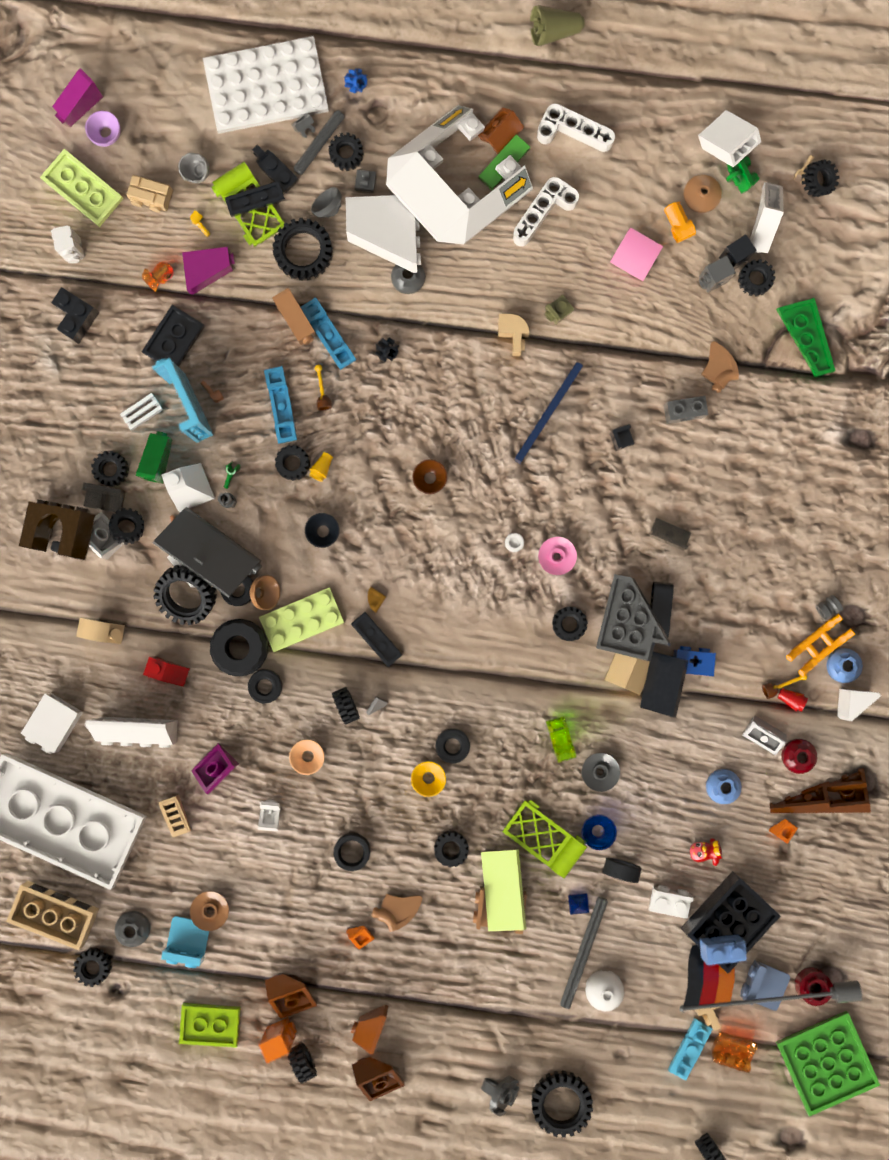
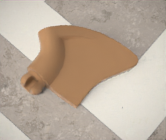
M713 341L710 345L708 364L701 375L714 384L712 385L713 391L716 390V393H720L728 382L739 379V371L732 355L719 343Z
M386 893L381 908L374 907L371 916L386 923L389 932L396 931L407 925L416 915L422 902V896L396 897Z

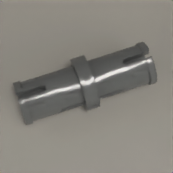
M222 492L218 496L219 503L225 508H234L237 504L235 497L231 493Z

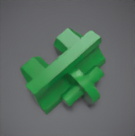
M745 156L734 167L726 164L730 173L726 180L727 182L733 181L741 194L746 193L759 181L757 173H750L748 167L751 166L749 156Z

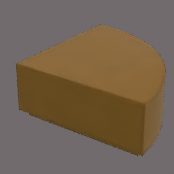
M370 586L368 590V603L371 609L377 612L386 596Z

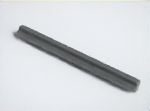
M598 897L560 1002L563 1008H571L608 903L607 899L603 897Z

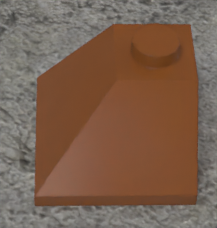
M285 974L275 975L265 980L268 1002L280 1019L317 1006L316 1001L304 983Z
M383 1005L360 1016L359 1021H354L350 1032L354 1034L352 1041L369 1054H374L387 1018V1005Z

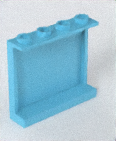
M170 358L158 360L156 365L152 366V369L166 382L174 384L189 416V420L178 424L181 431L196 443L213 436V431L186 374Z

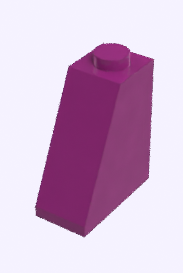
M80 68L52 106L57 112L55 117L62 124L66 122L71 127L96 105L103 96L92 79Z
M228 247L182 252L187 291L190 295L195 294L233 271L232 264H235L234 253H231Z

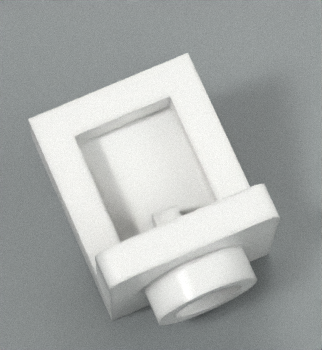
M275 800L261 801L258 829L278 831L281 812L280 803H277Z

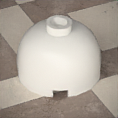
M600 970L588 978L585 988L586 997L597 1010L604 1012L612 1011L619 1007L623 1001L624 986L619 976L615 973Z

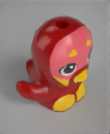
M711 838L709 840L710 843L696 842L691 845L690 856L695 862H704L712 859L713 865L717 866L719 860L723 858L719 840Z

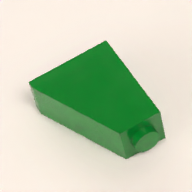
M156 431V434H149L136 472L137 477L146 481L163 484L164 481L161 475L166 473L173 441L170 437H167V433Z

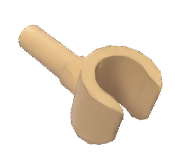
M810 155L802 169L795 173L794 180L797 175L802 176V174H806L803 171L813 161L814 157Z

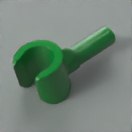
M233 461L226 466V472L228 473L224 484L226 489L229 487L233 474L240 470V464L236 465L235 469L232 468Z

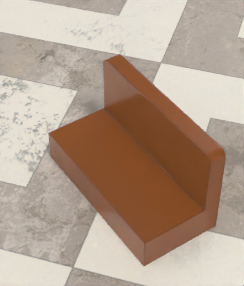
M502 107L478 136L481 141L490 143L495 152L499 154L513 137L522 131L524 126L513 110Z

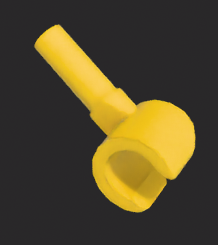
M194 211L190 216L191 222L197 225L207 237L210 236L209 231L200 222L203 216Z

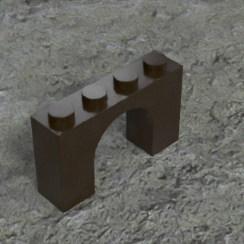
M37 499V503L29 501L19 546L46 552L52 527L60 519L62 535L57 555L86 560L95 514L88 513V509L77 506L76 510H74L75 506L63 504L62 507V504L50 502L49 505L48 501Z

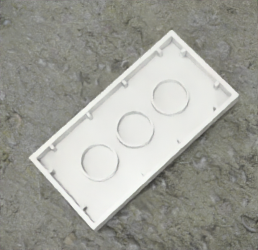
M1 754L0 840L112 890L116 886L147 816L11 754Z

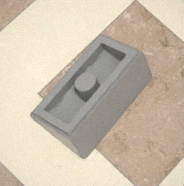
M753 716L743 732L744 737L774 755L779 752L787 740L785 733L757 716Z

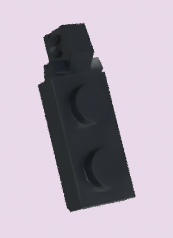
M258 145L252 149L253 154L258 158L256 163L259 168L273 182L279 181L285 194L299 181L269 150L264 152Z

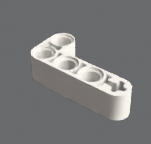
M551 104L547 108L537 132V139L542 144L551 143L556 132L559 131L602 152L609 151L615 139V134L611 129L559 104ZM555 113V114H557L559 117H558V118H552V117L550 116V114ZM572 121L576 125L571 127L567 122ZM589 129L593 134L588 135L584 130ZM548 130L551 134L544 135L542 131Z
M557 177L550 178L515 227L513 234L514 243L518 246L527 245L555 204L567 211L573 210L579 199L578 191ZM556 186L559 190L553 192L549 187ZM571 196L574 201L567 202L565 197ZM545 201L548 206L541 207L538 203ZM535 217L537 222L531 223L528 221V218ZM525 228H526L527 230H526L525 236H522V237L520 238V237H519V234L521 235V234L524 232Z

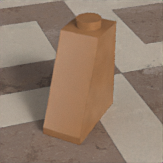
M287 288L272 297L276 307L299 344L307 345L311 343L316 333L290 289Z

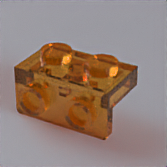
M719 1031L711 1048L712 1061L719 1065L750 1073V1062L757 1050V1042Z

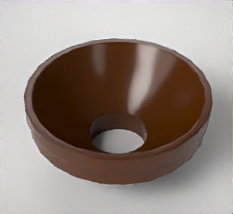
M428 459L421 461L414 468L412 475L413 483L424 494L438 493L446 485V469L436 460ZM427 473L435 475L436 480L434 483L428 484L425 482L424 477Z

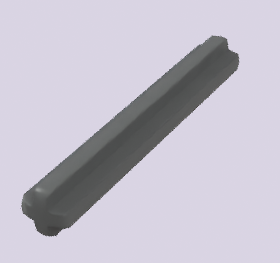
M336 110L296 163L294 166L296 173L302 175L343 121L344 114L341 111Z

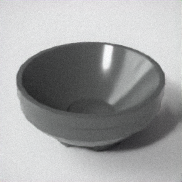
M331 187L321 193L313 202L311 212L317 217L329 218L335 216L339 212L342 201V194L339 189Z
M395 265L391 273V280L396 290L403 294H414L423 287L426 276L421 265H417V273H414L410 279H405L402 276L405 268Z
M138 911L126 912L116 922L115 936L126 947L139 946L150 935V922L144 914ZM127 926H132L135 929L133 937H128L125 934Z

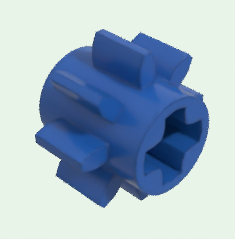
M349 69V72L344 76V86L350 88L349 92L357 93V91L363 92L367 85V75L362 74V69Z

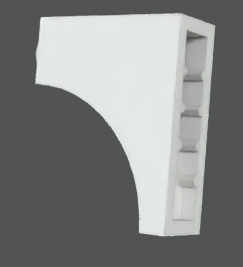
M764 182L762 187L760 206L750 237V241L756 248L757 253H768L784 212L783 186Z

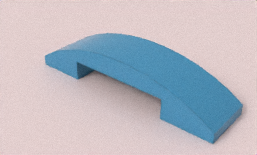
M316 297L300 307L340 370L356 361L353 353L336 330Z
M283 366L266 369L264 373L270 395L278 444L297 440L294 416Z

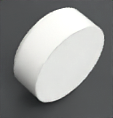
M511 533L505 539V546L511 552H518L524 546V539L518 533Z

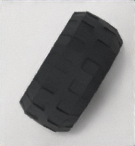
M232 619L221 624L215 630L210 640L209 650L212 661L219 670L228 675L241 677L254 673L263 665L267 658L269 646L267 636L260 626L250 620ZM236 636H243L249 642V653L243 659H236L229 650L230 642Z

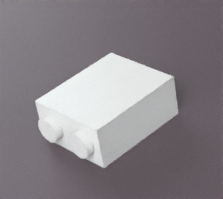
M727 110L698 135L702 149L732 167L738 164L761 143L757 127Z
M45 693L21 734L26 736L25 740L41 745L43 751L49 754L57 753L63 747L83 712L56 695Z

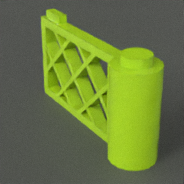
M243 161L212 182L214 186L211 188L217 197L221 196L225 201V197L240 193L243 190L246 191L253 184L255 187H260V185ZM273 205L268 206L267 213L256 210L248 212L253 213L251 224L241 220L242 214L235 216L246 233L243 237L249 246L252 244L254 247L258 246L276 234L280 227L284 228V222ZM255 214L266 216L264 226L254 224ZM268 218H276L280 225L274 229L267 227ZM253 227L263 229L262 237L256 241L252 236Z
M532 800L529 802L524 801L502 832L565 879L587 849L585 845L587 841L579 835L576 837L572 836L538 810L540 806ZM525 806L532 810L533 819L522 820L521 812ZM545 820L548 822L549 830L538 832L536 821ZM534 821L535 832L524 834L523 823ZM520 823L522 834L513 835L508 831L512 824ZM560 831L566 836L562 843L553 844L552 832ZM550 833L551 844L540 846L538 835ZM536 835L538 846L529 847L526 845L525 836ZM552 847L553 855L549 860L541 856L540 848Z

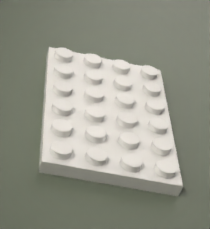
M314 36L203 58L218 134L300 118L305 114L315 115L329 112Z

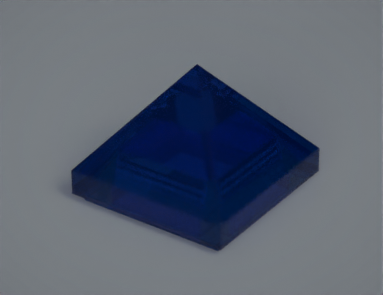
M587 893L568 895L570 915L589 913Z

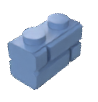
M738 934L700 939L701 958L707 965L746 961L747 959L745 941Z

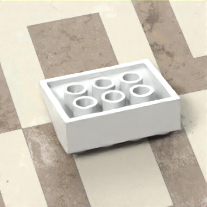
M98 717L86 720L88 730L95 741H101V745H113V742H121V746H132V743H140V747H151L152 744H159L160 748H171V745L177 743L178 720Z

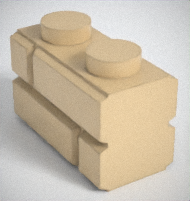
M132 175L127 197L134 206L142 207L145 205L149 206V209L154 212L160 213L161 210L167 212L173 189L168 184Z

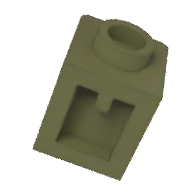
M561 295L554 302L545 306L544 314L550 322L553 321L557 325L575 309L565 296Z

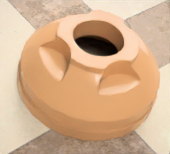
M307 739L297 742L289 754L292 768L302 775L316 773L322 767L325 758L322 747L317 742ZM309 750L314 754L312 761L307 762L303 759L304 751Z

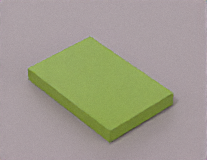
M183 1003L179 1044L237 1048L241 1007Z

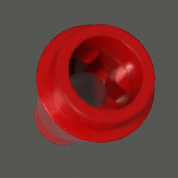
M784 688L780 690L777 697L793 710L801 712L808 701V698L804 696L805 694Z

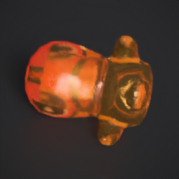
M161 261L151 272L148 269H144L142 279L156 292L159 284H164L173 277L174 270L168 262Z

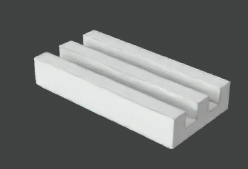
M150 393L120 415L132 431L161 412L163 408L155 396ZM152 400L151 403H149L148 405H146L130 417H127L128 415H130L131 413H133L134 411H136L137 409H139L140 407H142L143 405ZM156 405L157 408H155L154 410H152L151 412H149L133 424L131 423L132 420H134L135 418H137L138 416H140L141 414H143L144 412H146L147 410Z

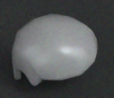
M190 152L185 154L178 163V171L182 178L192 183L204 182L210 173L208 161L197 153Z

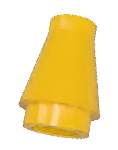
M323 452L321 457L310 468L311 472L309 475L313 479L323 482L327 478L333 457Z

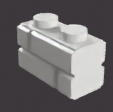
M67 225L51 230L55 251L68 263H77L85 257L81 238L70 226Z

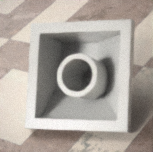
M201 463L180 467L161 475L179 513L186 507L190 509L215 499Z

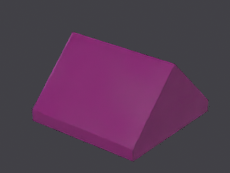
M217 744L191 772L203 791L208 795L239 763L220 744Z

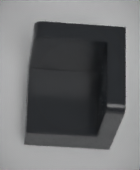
M630 424L614 429L609 433L615 451L634 445Z

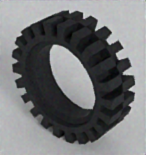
M299 218V221L292 219L290 224L284 223V228L280 227L278 235L275 234V242L272 245L274 249L273 255L279 268L283 270L284 274L290 275L292 279L298 278L300 281H303V278H306L308 281L313 276L315 278L319 277L318 274L325 272V268L329 267V261H332L333 247L328 232L318 222H312L309 218H307V221ZM300 233L310 234L320 243L318 258L306 266H299L290 262L285 251L288 241Z
M183 564L181 567L175 565L173 568H168L155 584L156 586L153 591L156 592L153 595L154 599H158L155 602L156 606L162 605L159 611L161 613L166 611L165 617L167 619L173 616L172 622L176 623L180 619L181 625H184L186 621L188 625H192L193 622L197 624L201 620L203 621L214 607L217 594H214L216 588L211 587L212 585L190 569H187ZM176 581L192 584L200 593L201 604L196 608L181 607L171 598L169 592L170 584Z
M554 1071V1075L548 1073L545 1079L542 1077L539 1080L540 1084H536L534 1087L535 1091L532 1092L531 1100L533 1115L536 1122L539 1123V1127L541 1129L544 1128L547 1134L553 1133L554 1137H558V1134H561L562 1138H566V1134H570V1137L575 1136V1131L579 1134L582 1131L581 1127L586 1128L588 1125L587 1120H591V1112H593L592 1097L586 1083L582 1082L579 1076L575 1077V1074L572 1072L567 1074V1071H562L561 1074L558 1071ZM555 1088H569L580 1099L577 1113L569 1120H555L544 1109L546 1096Z

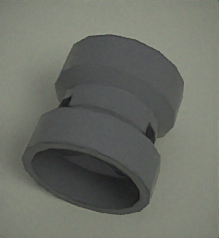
M834 595L827 597L826 602H820L815 606L817 612L825 621L831 619L834 613L838 614L843 610L841 603Z

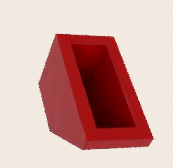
M150 656L143 675L184 687L190 668Z

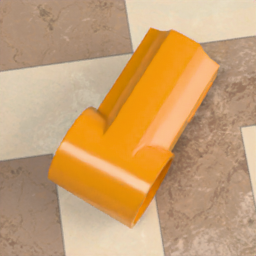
M680 201L665 207L664 211L672 226L671 232L677 243L696 235L695 226L690 219L688 220Z

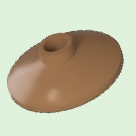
M698 175L691 178L684 188L686 204L690 209L699 213L712 211L721 200L722 191L719 183L708 175ZM701 189L707 190V194H702Z
M213 891L199 894L193 900L190 907L192 922L196 927L204 931L219 929L224 925L229 915V906L226 899L221 894ZM208 907H212L214 909L213 914L208 913Z

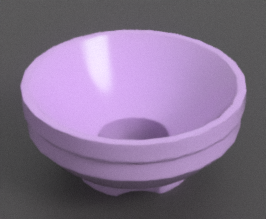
M108 111L93 113L85 124L87 137L98 146H110L120 136V123L115 115ZM109 128L111 134L108 137H102V129Z

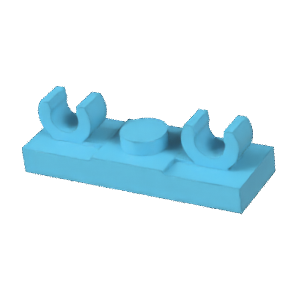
M694 1018L668 1068L669 1072L685 1081L687 1080L713 1030L711 1026L707 1027L706 1023Z

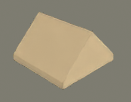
M615 653L604 680L640 695L646 682L650 661Z

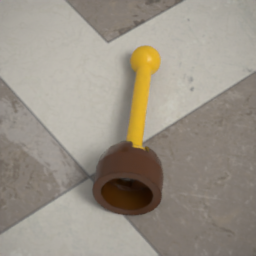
M317 364L315 370L318 374L321 396L317 399V410H328L332 408V401L324 393L321 375L322 366Z
M807 674L805 676L800 675L779 685L772 682L762 685V691L767 699H771L778 694V689L799 680H806Z

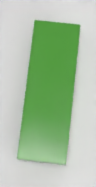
M516 134L478 178L493 190L503 179L495 170L496 166L509 155L518 163L530 150V146Z

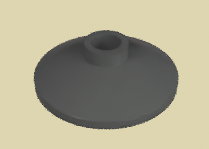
M595 753L585 760L581 774L583 781L590 789L604 792L612 789L619 781L620 767L617 761L609 754ZM602 768L603 774L598 775L597 769Z

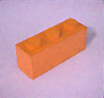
M288 1017L268 1026L262 1036L259 1047L266 1063L290 1052L297 1030L295 1024L290 1022Z

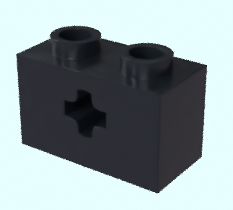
M744 235L727 246L719 259L727 256L735 270L749 261L757 250L748 236Z

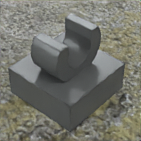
M305 114L291 124L294 130L298 133L300 132L303 138H307L305 134L306 128H310L312 133L315 132V128L311 125L314 121L309 114Z
M357 170L355 191L374 193L376 172Z

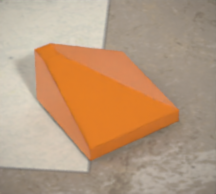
M784 819L771 827L769 832L788 844L798 827Z
M365 926L346 930L348 938L359 950L375 939Z

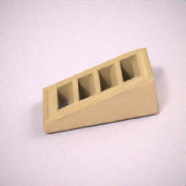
M179 795L158 802L172 838L191 831ZM175 803V807L167 808V805ZM178 810V814L170 816V812ZM181 817V821L172 822L173 819ZM184 824L185 828L175 831L174 827Z

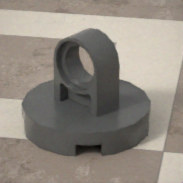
M511 1076L505 1077L500 1083L489 1078L484 1079L481 1089L491 1096L489 1108L492 1113L502 1116L506 1113L504 1109L508 1105L512 1106L519 1092V1087L516 1085L519 1083L518 1080Z

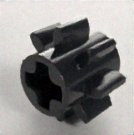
M390 337L387 340L381 338L376 344L377 351L375 354L384 362L387 359L393 361L398 355L397 348L399 345Z

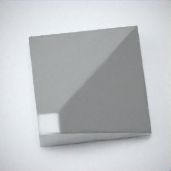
M378 696L375 697L366 712L367 715L380 710L388 703Z

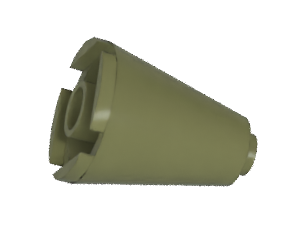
M541 5L534 6L531 11L530 21H533L534 28H530V33L535 46H543L578 34L584 28V18L578 12Z

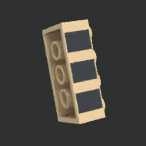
M26 881L20 885L6 922L80 950L87 942L99 908L31 881Z

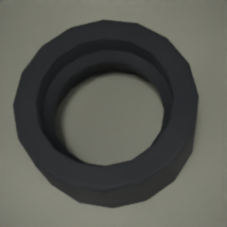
M348 833L340 837L335 844L334 860L345 871H357L368 862L371 849L369 842L364 836L358 833ZM347 841H357L363 847V857L357 863H348L341 856V847Z
M611 857L606 858L603 868L605 875L630 883H638L642 868L636 864Z

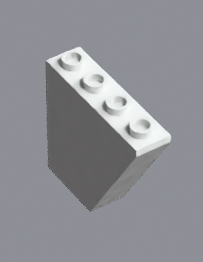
M396 195L346 197V232L348 242L413 273H417V265H421V255L417 253V248H420V236H416V231H420L419 221L415 219V216Z

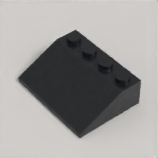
M732 871L685 922L681 929L699 947L700 939L738 934L745 941L747 954L781 916ZM739 962L718 965L729 973Z

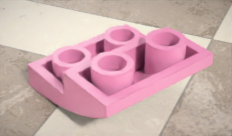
M630 227L610 262L643 281L663 246Z

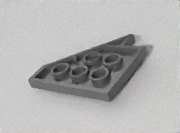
M614 574L596 648L651 662L655 643L671 646V642L636 580L632 577Z

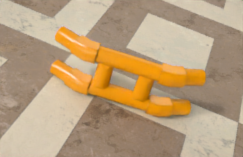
M839 613L822 624L821 627L795 646L786 656L789 661H793L805 649L810 653L813 658L807 661L798 671L801 676H805L820 661L855 635L853 629L850 628L834 639V641L829 636L827 631L843 620ZM819 637L828 645L820 652L812 645Z

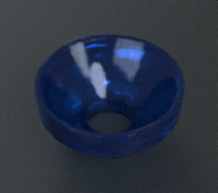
M593 815L582 826V839L591 849L605 850L615 842L617 829L609 817ZM596 825L603 827V834L600 836H595L592 833V829Z

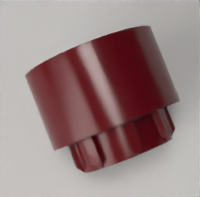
M814 967L801 970L797 974L794 983L798 995L830 992V987H833L831 980L821 970ZM813 983H817V988L810 990V986ZM831 996L803 998V1000L809 1005L821 1006L827 1003Z

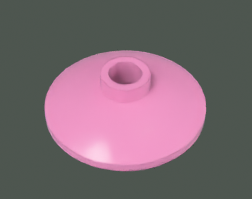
M553 537L541 545L538 559L541 567L547 573L563 575L574 567L577 553L569 540L562 537ZM555 553L560 554L559 560L553 558Z

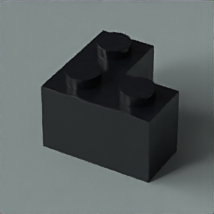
M61 287L51 302L59 310L66 313L57 330L79 344L99 312Z

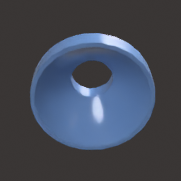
M847 648L837 649L832 652L826 664L830 677L840 683H850L856 680L861 675L863 669L861 657L855 651ZM846 660L851 661L853 664V668L849 672L843 669V663Z
M719 769L708 777L706 791L714 802L730 804L740 796L742 789L741 781L734 772L728 769ZM725 782L731 785V791L727 794L721 792V785Z

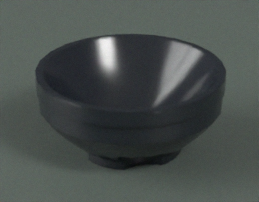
M315 514L306 522L305 536L308 542L315 547H329L339 537V524L329 514ZM321 526H326L329 529V533L325 537L318 535V528Z

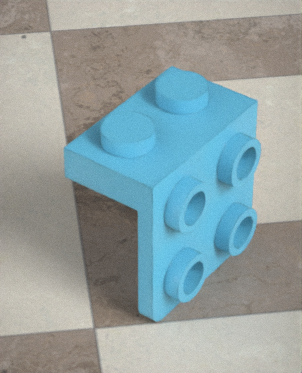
M173 917L167 947L162 951L161 959L166 960L168 964L183 963L189 968L200 967L204 961L209 931L196 927L190 918Z

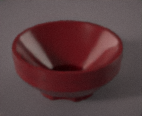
M804 739L789 741L784 746L781 754L784 766L796 774H804L811 771L818 759L815 747ZM800 752L807 754L808 758L804 763H800L797 760V755Z

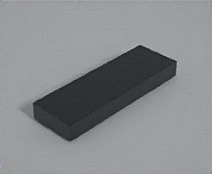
M275 181L225 197L230 216L235 217L285 201L280 182Z
M366 612L351 623L353 628L387 667L391 666L403 655Z

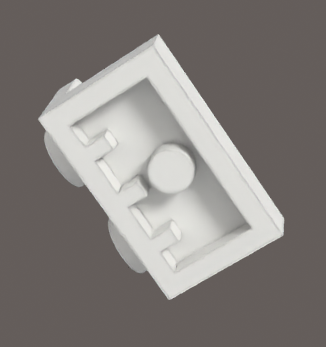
M659 885L658 888H652L648 910L688 919L690 904L694 898L687 890L678 889L676 892L670 890V887Z

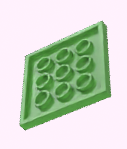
M847 1011L776 1041L809 1117L880 1086Z

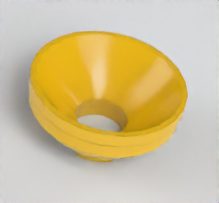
M432 761L422 762L414 768L411 774V784L418 794L432 797L443 790L446 784V775L439 764ZM426 772L433 773L435 779L432 783L424 782L423 775Z

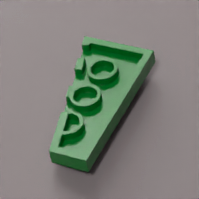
M815 298L777 308L779 316L814 376L818 377L836 371Z

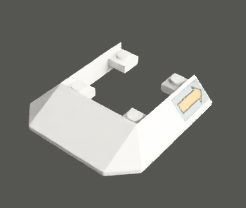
M457 105L388 158L386 185L437 242L465 244L533 190L525 165L521 167L511 155L495 168L505 181L481 200L470 188H467L457 196L433 170L443 162V158L434 148L459 129L471 141L484 131L485 126L473 114L474 109Z

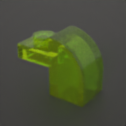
M565 717L546 721L557 761L562 762L577 758Z

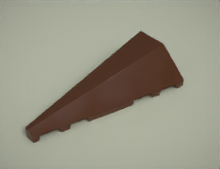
M864 768L858 769L857 773L849 776L845 774L841 776V779L831 783L827 781L803 790L801 794L794 797H785V800L781 802L769 803L770 813H871Z

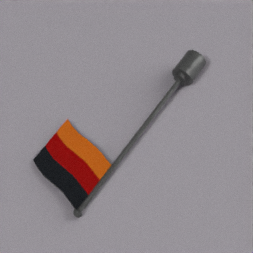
M693 945L688 960L686 996L684 1005H681L679 1010L684 1013L686 1010L831 996L832 1000L835 999L836 1003L862 1001V990L859 981L856 980L833 983V987H830V992L731 1002L735 982V967L727 973L718 964L707 965L701 958L700 947Z

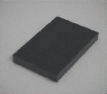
M171 305L143 348L142 353L156 362L163 358H170L179 367L205 325L176 306Z
M653 652L640 708L676 717L689 660Z

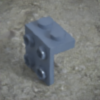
M754 960L753 965L749 968L747 980L741 988L740 996L743 1000L782 997L789 983L790 976L783 971ZM781 1001L757 1004L776 1011Z

